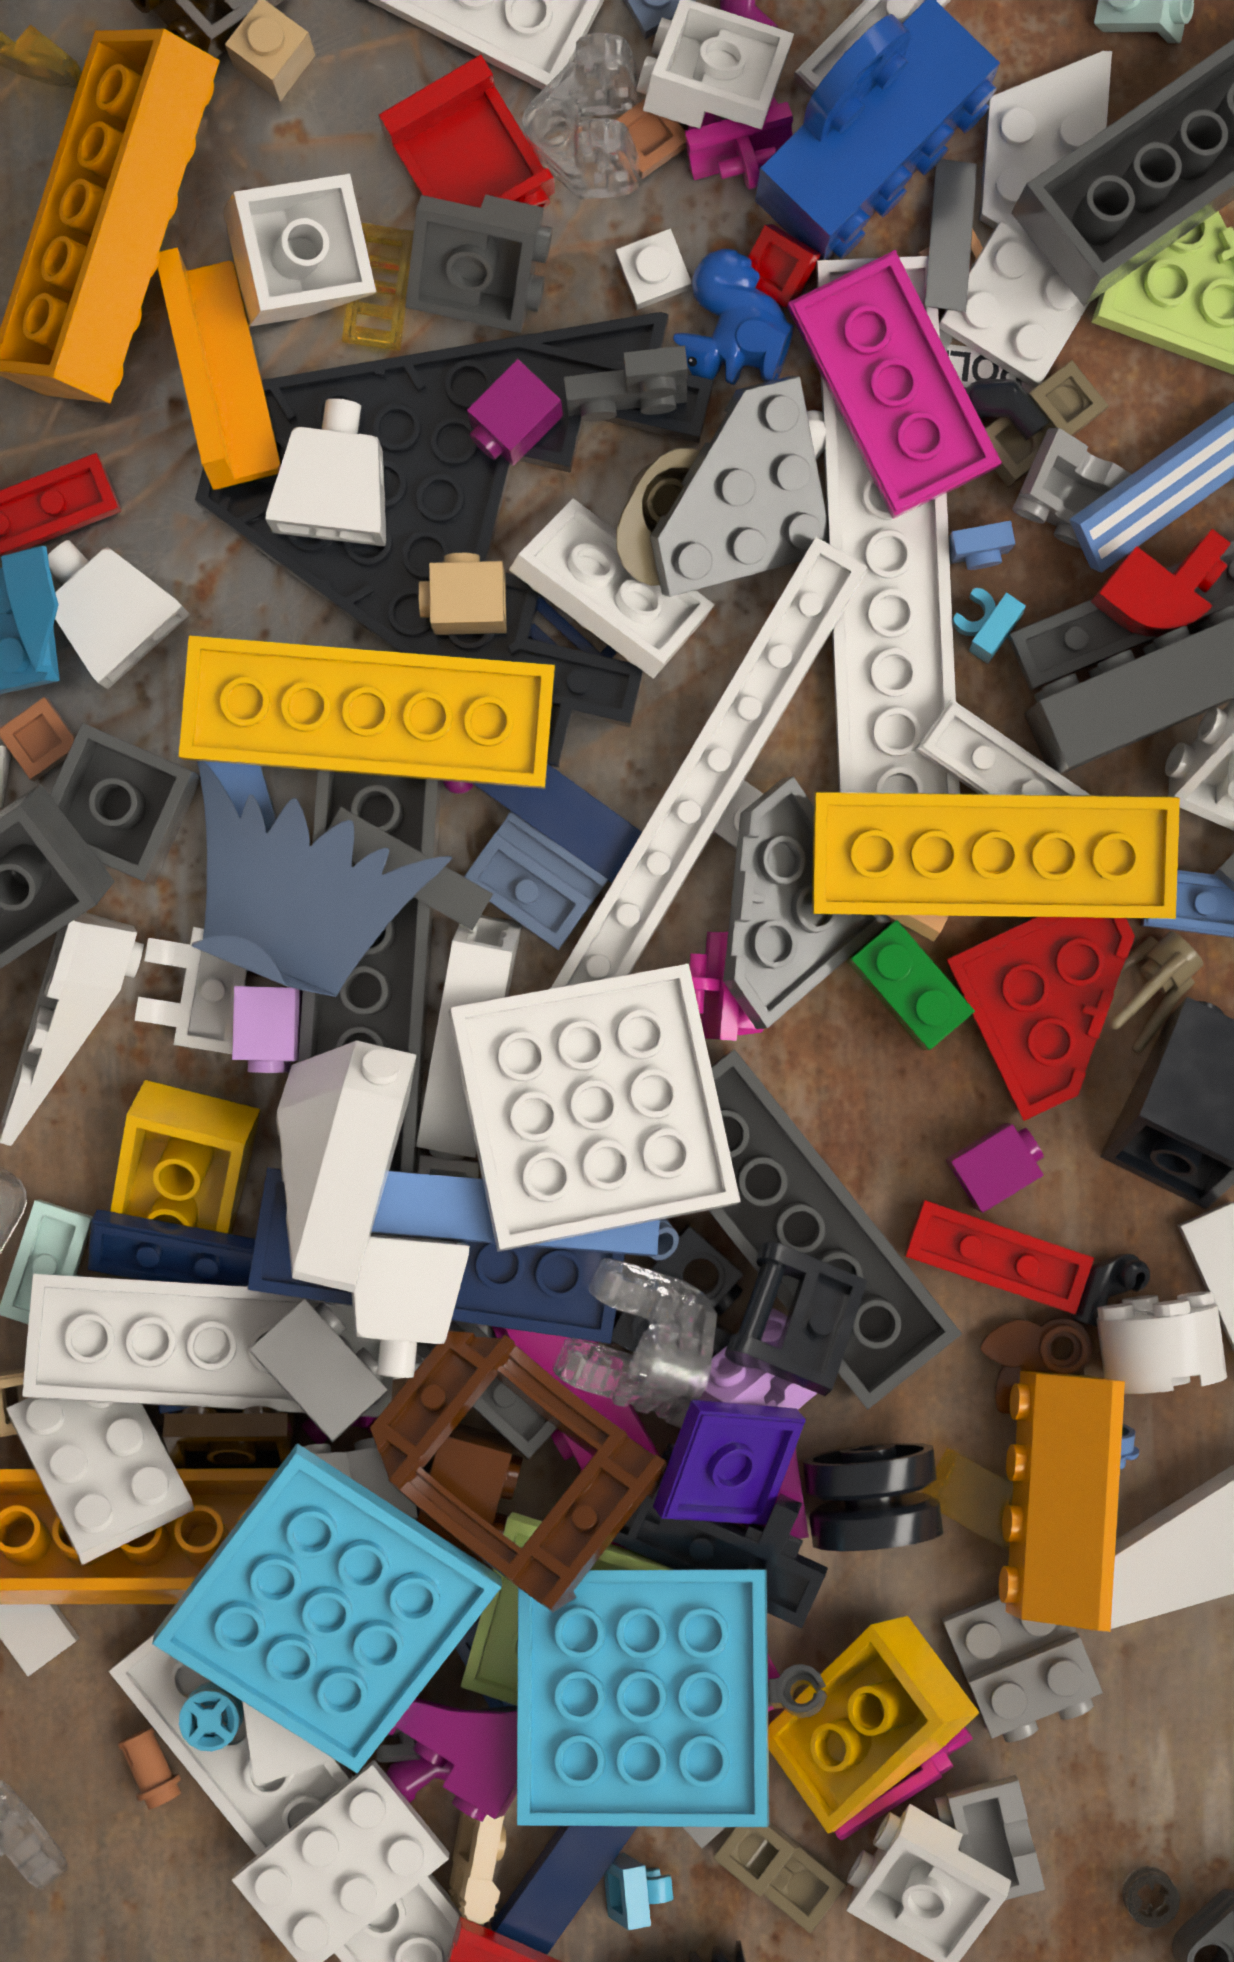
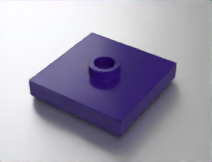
M691 1400L653 1508L664 1519L767 1525L806 1419L797 1408Z

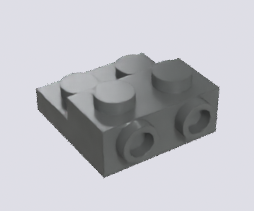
M421 195L416 208L405 308L521 333L528 310L539 311L544 291L545 277L534 274L536 262L546 263L553 233V227L542 225L544 207L485 195L481 208Z

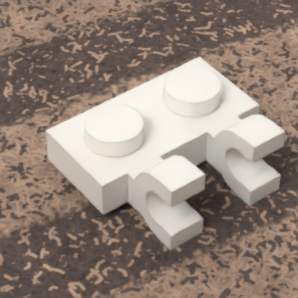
M193 927L190 945L148 938L145 962L186 968L181 1003L138 997L135 1021L176 1027L174 1045L232 1054L234 986H245L248 970L192 947L193 942L203 940V928Z

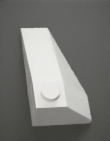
M85 912L57 931L1 1120V1144L11 1146L121 990L124 976L135 977L144 944L135 942L137 931L134 926Z
M354 1041L291 1066L277 1109L276 1122L277 1132L280 1135L282 1182L285 1185L286 1223L293 1279L355 1292L409 1102L416 1054Z

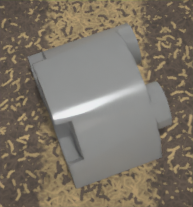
M1049 428L1012 510L1030 521L1036 523H1045L1047 521L1056 526L1053 534L1054 537L1068 545L1082 549L1069 519L1132 474L1113 462L1102 460L1087 452V445L1064 430Z
M1016 1775L947 1792L945 1796L934 1798L939 1821L963 1834L958 1850L1011 1880L1008 1896L1005 1900L1045 1890L1036 1850L1027 1822L1028 1817L1019 1780Z

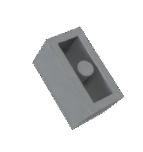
M304 1299L249 1350L333 1443L384 1396L388 1390L380 1382L385 1376L377 1374L378 1361L369 1351L362 1347L355 1354L339 1337L347 1329L339 1318L323 1302L313 1309Z

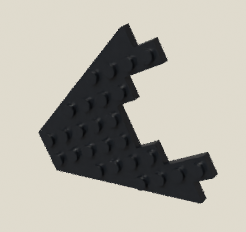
M656 312L262 380L281 464L291 432L295 427L322 429L325 401L327 399H345L361 405L358 434L377 437L383 451L386 517L385 546L273 533L265 518L278 474L213 490L203 468L195 501L198 506L396 652L555 665L547 763L550 766L560 767L572 714L631 727L644 671L630 662L530 639L541 594L534 591L516 575L505 573L507 633L435 635L430 623V617L420 618L419 581H430L429 563H444V556L447 554H477L480 556V562H488L512 465L501 454L495 460L491 459L471 439L469 434L474 429L470 425L467 412L470 406L519 359L561 399L563 417L519 461L571 473L583 420H581V415L568 416L564 377L624 370V352L662 348L669 314ZM688 374L687 402L676 403V409L671 412L647 415L641 413L640 408L616 410L617 415L614 418L604 421L700 443L714 380Z

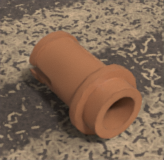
M153 1727L139 1731L117 1744L119 1749L122 1750L140 1789V1792L136 1794L137 1800H144L148 1810L158 1807L181 1794L177 1785L181 1781L179 1773L172 1774L154 1735Z

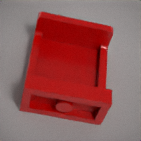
M481 54L378 114L385 137L420 196L424 195L481 208L485 195L544 207V209L550 204L549 196L555 193L554 177L548 168H543L496 89L493 73Z

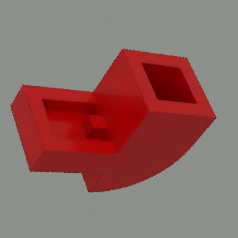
M1211 529L1198 541L1173 574L1136 546L1124 558L1090 602L1120 626L1139 635L1159 637L1183 626L1188 627L1207 613L1213 606L1194 590L1197 587L1206 593L1221 576L1228 564L1221 560L1220 557L1231 543L1214 529Z

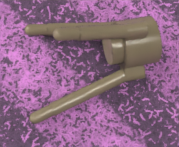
M1170 931L1159 942L1150 935L1135 950L1129 952L1121 971L1123 972L1145 960L1146 963L1140 967V971L1148 982L1111 1019L1110 1026L1113 1029H1119L1157 991L1163 994L1168 991L1133 1043L1132 1049L1136 1053L1144 1050L1180 997L1195 984L1192 976L1203 966V961L1194 948L1173 931Z

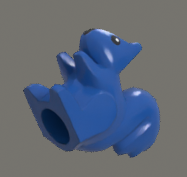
M719 249L710 252L702 258L693 274L691 287L694 298L702 308L719 317L712 337L676 333L673 336V340L679 346L685 345L687 366L693 376L714 380L722 365H725L726 382L736 385L744 366H750L760 369L761 378L764 382L776 380L780 377L792 342L794 325L787 322L780 306L771 296L756 289L760 275L751 266L752 260L745 255L739 254L737 250Z

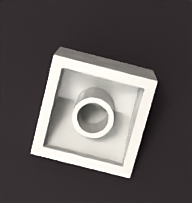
M350 174L233 192L223 209L249 327L305 318L375 294V283Z

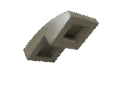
M1073 360L1028 393L1049 421V424L1037 434L1025 441L1008 417H1000L985 428L1002 462L1000 467L994 470L1007 487H1010L1029 472L1049 428H1060L1074 436L1109 407Z
M770 1822L768 1827H736L713 1857L714 1860L757 1896L761 1897L764 1895L809 1933L816 1928L849 1884L819 1858Z

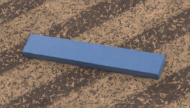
M388 1172L371 1234L496 1244L483 1179ZM660 1220L530 1245L529 1247L654 1257L658 1253Z

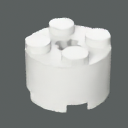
M1213 1292L1186 1293L1178 1295L1177 1300L1159 1302L1158 1295L1137 1296L1122 1299L1123 1304L1106 1305L1097 1308L1099 1317L1097 1318L1104 1378L1125 1381L1124 1394L1174 1391L1173 1386L1191 1382L1190 1376H1199L1201 1386L1221 1382L1227 1378L1218 1305L1214 1303Z

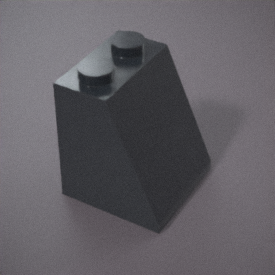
M1189 997L1185 998L1167 1018L1102 1150L1101 1158L1204 1209H1207L1234 1184V1019L1224 1015L1219 1007L1211 1003L1195 1001Z

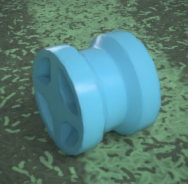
M211 1681L201 1684L191 1692L180 1711L179 1728L183 1738L189 1745L200 1751L212 1752L224 1748L233 1740L244 1720L242 1700ZM202 1703L205 1707H206V1706H209V1705H213L214 1708H212V1707L203 1708L200 1704ZM221 1713L223 1714V1722H225L226 1725L222 1723Z

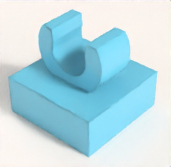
M974 588L969 598L982 607L984 616L980 620L972 622L956 613L952 619V625L962 635L975 636L969 652L989 664L1022 617L1026 605L1006 592L995 607L994 599L987 591L981 588Z
M625 1853L618 1854L604 1874L608 1917L627 1930L651 1926L649 1904H660L673 1900L671 1875H661L659 1868L646 1869L644 1864Z

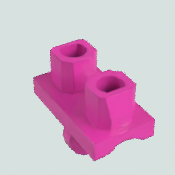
M773 96L762 130L729 119L722 120L721 116L709 112L705 113L700 129L688 125V130L685 131L689 168L693 180L715 174H720L721 179L742 174L748 190L756 188L759 179V169L793 135V115L788 101L778 104Z
M707 932L705 954L690 953L689 963L705 1038L737 1041V1035L763 1032L764 1029H756L723 982L728 932Z

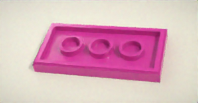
M896 250L788 302L787 308L892 519L1000 467L1002 462Z

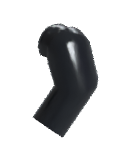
M982 378L971 383L966 389L979 418L1008 417L1025 441L1049 424L1047 418L1021 384L1013 379Z
M1118 1254L1093 1264L1076 1315L1072 1314L1071 1318L1098 1327V1307L1106 1306L1110 1297L1131 1289L1138 1292L1147 1286L1150 1280V1269L1147 1264L1139 1260L1134 1254Z

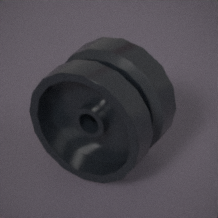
M923 1443L867 1444L823 1452L803 1460L806 1493L822 1500H833L818 1506L810 1513L809 1519L814 1548L840 1552L888 1549L935 1539L943 1534L940 1500L929 1494L915 1492L930 1486L937 1480L934 1448L932 1445Z

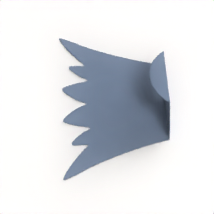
M199 761L206 821L207 894L203 940L195 941L191 946L282 985L336 997L353 969L386 926L414 895L452 860V857L445 856L425 859L382 875L389 854V849L383 848L367 855L352 867L354 824L352 820H346L335 825L310 846L309 831L303 809L298 800L292 798L282 809L271 829L266 833L264 818L254 795H248L242 816L239 818L233 802L218 777L205 761Z

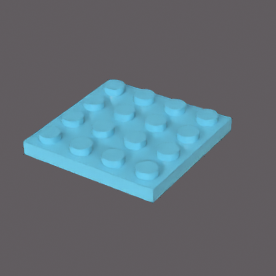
M297 1443L155 1631L152 1644L358 1773L502 1588V1577Z
M589 1570L574 1590L577 1598L553 1613L518 1587L517 1825L769 1826L767 1570Z

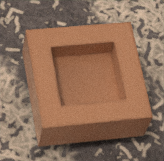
M645 99L608 125V134L641 179H644L687 148L685 131L679 122L643 111Z
M46 697L40 699L0 728V738L29 779L34 782L66 760L75 739L74 734Z

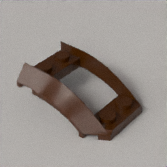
M448 1331L445 1343L437 1344L414 1372V1377L409 1378L370 1427L390 1484L470 1551L552 1613L577 1598L574 1593L575 1588L646 1496L653 1499L667 1466L664 1459L657 1454L653 1455L628 1437L625 1431L556 1380L506 1335L502 1338L475 1337L472 1332ZM495 1377L543 1418L593 1456L522 1548L481 1518L423 1470L424 1466Z

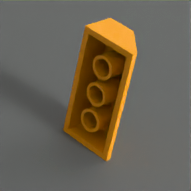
M1020 1371L1019 1384L1015 1383L1010 1394V1414L1013 1420H1017L1016 1444L1009 1446L1006 1457L1007 1477L1010 1481H1013L1012 1505L1005 1507L1002 1521L1004 1540L1010 1542L1008 1566L1002 1567L999 1576V1597L1002 1603H1006V1613L1021 1620L1111 1632L1125 1381L1090 1375Z

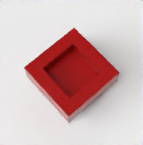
M774 224L764 225L748 256L752 260L751 266L760 275L756 289L771 296L777 303L787 308L788 302L800 296L821 254Z

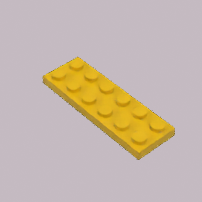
M189 636L179 758L182 760L545 789L555 665Z
M814 792L812 913L1176 919L1180 798L1173 796Z

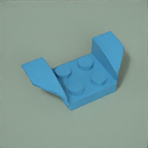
M39 546L1 556L0 694L58 682L60 677L53 624L59 604L53 586L47 547Z

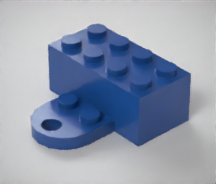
M925 0L903 23L893 14L883 17L870 27L835 63L812 94L806 107L803 125L760 168L755 202L788 234L821 254L819 260H829L834 254L843 259L865 236L866 233L862 229L870 220V217L875 212L884 217L900 202L907 192L904 186L910 180L913 173L918 170L922 175H926L948 151L945 144L953 136L955 130L960 128L964 133H967L985 115L990 107L987 102L997 90L992 82L1000 62L936 0Z

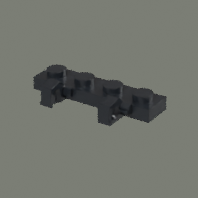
M668 1443L666 1450H664L661 1456L667 1465L675 1446L671 1443ZM665 1468L653 1499L646 1496L612 1541L673 1570H767V1613L802 1629L828 1570V1567L798 1554L803 1540L790 1535L803 1503L780 1493L766 1527L763 1528L757 1524H750L748 1530L728 1522L664 1519L653 1508V1504L665 1474Z

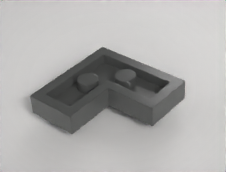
M685 345L624 352V370L564 377L568 416L581 415V420L597 422L614 418L617 415L616 410L640 408L641 413L647 415L663 414L675 410L676 403L687 402L688 367Z

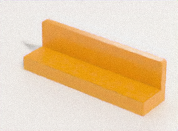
M178 247L159 252L158 271L201 463L213 490L278 474L281 467L280 457L233 262L224 261L187 271Z

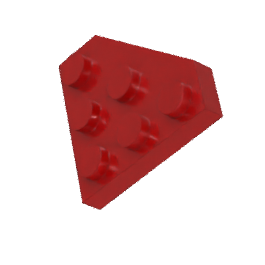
M1034 917L946 959L963 997L975 1010L972 1014L973 1019L1023 1121L1079 1095L1086 1075L1085 1071L1095 1043L1099 1039L1124 962L1128 958L1135 938L1127 918Z

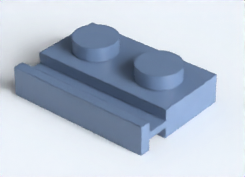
M511 811L464 876L493 893L489 901L558 951L608 882L607 878Z

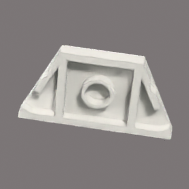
M1101 51L993 95L989 99L988 105L990 107L986 118L979 214L981 222L994 229L1002 221L1032 240L1011 212L1028 182L1107 128L1112 51Z

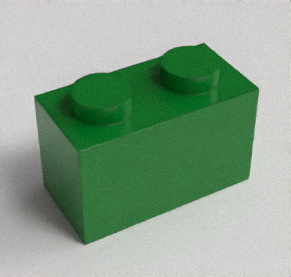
M898 920L889 923L846 960L922 1050L930 1051L975 1012Z

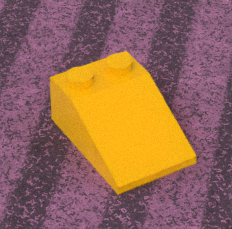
M145 1080L126 1115L110 1212L232 1234L251 1161L260 1109Z
M908 1616L871 1624L820 1674L826 1685L821 1690L825 1691L827 1695L821 1710L811 1717L804 1718L791 1715L788 1711L784 1710L768 1725V1749L825 1831L829 1834L836 1831L940 1751L980 1712ZM809 1685L794 1701L800 1704L809 1702L813 1698L814 1693H816L815 1689Z

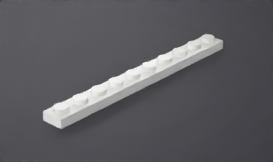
M815 537L551 989L630 975L868 570L866 565Z

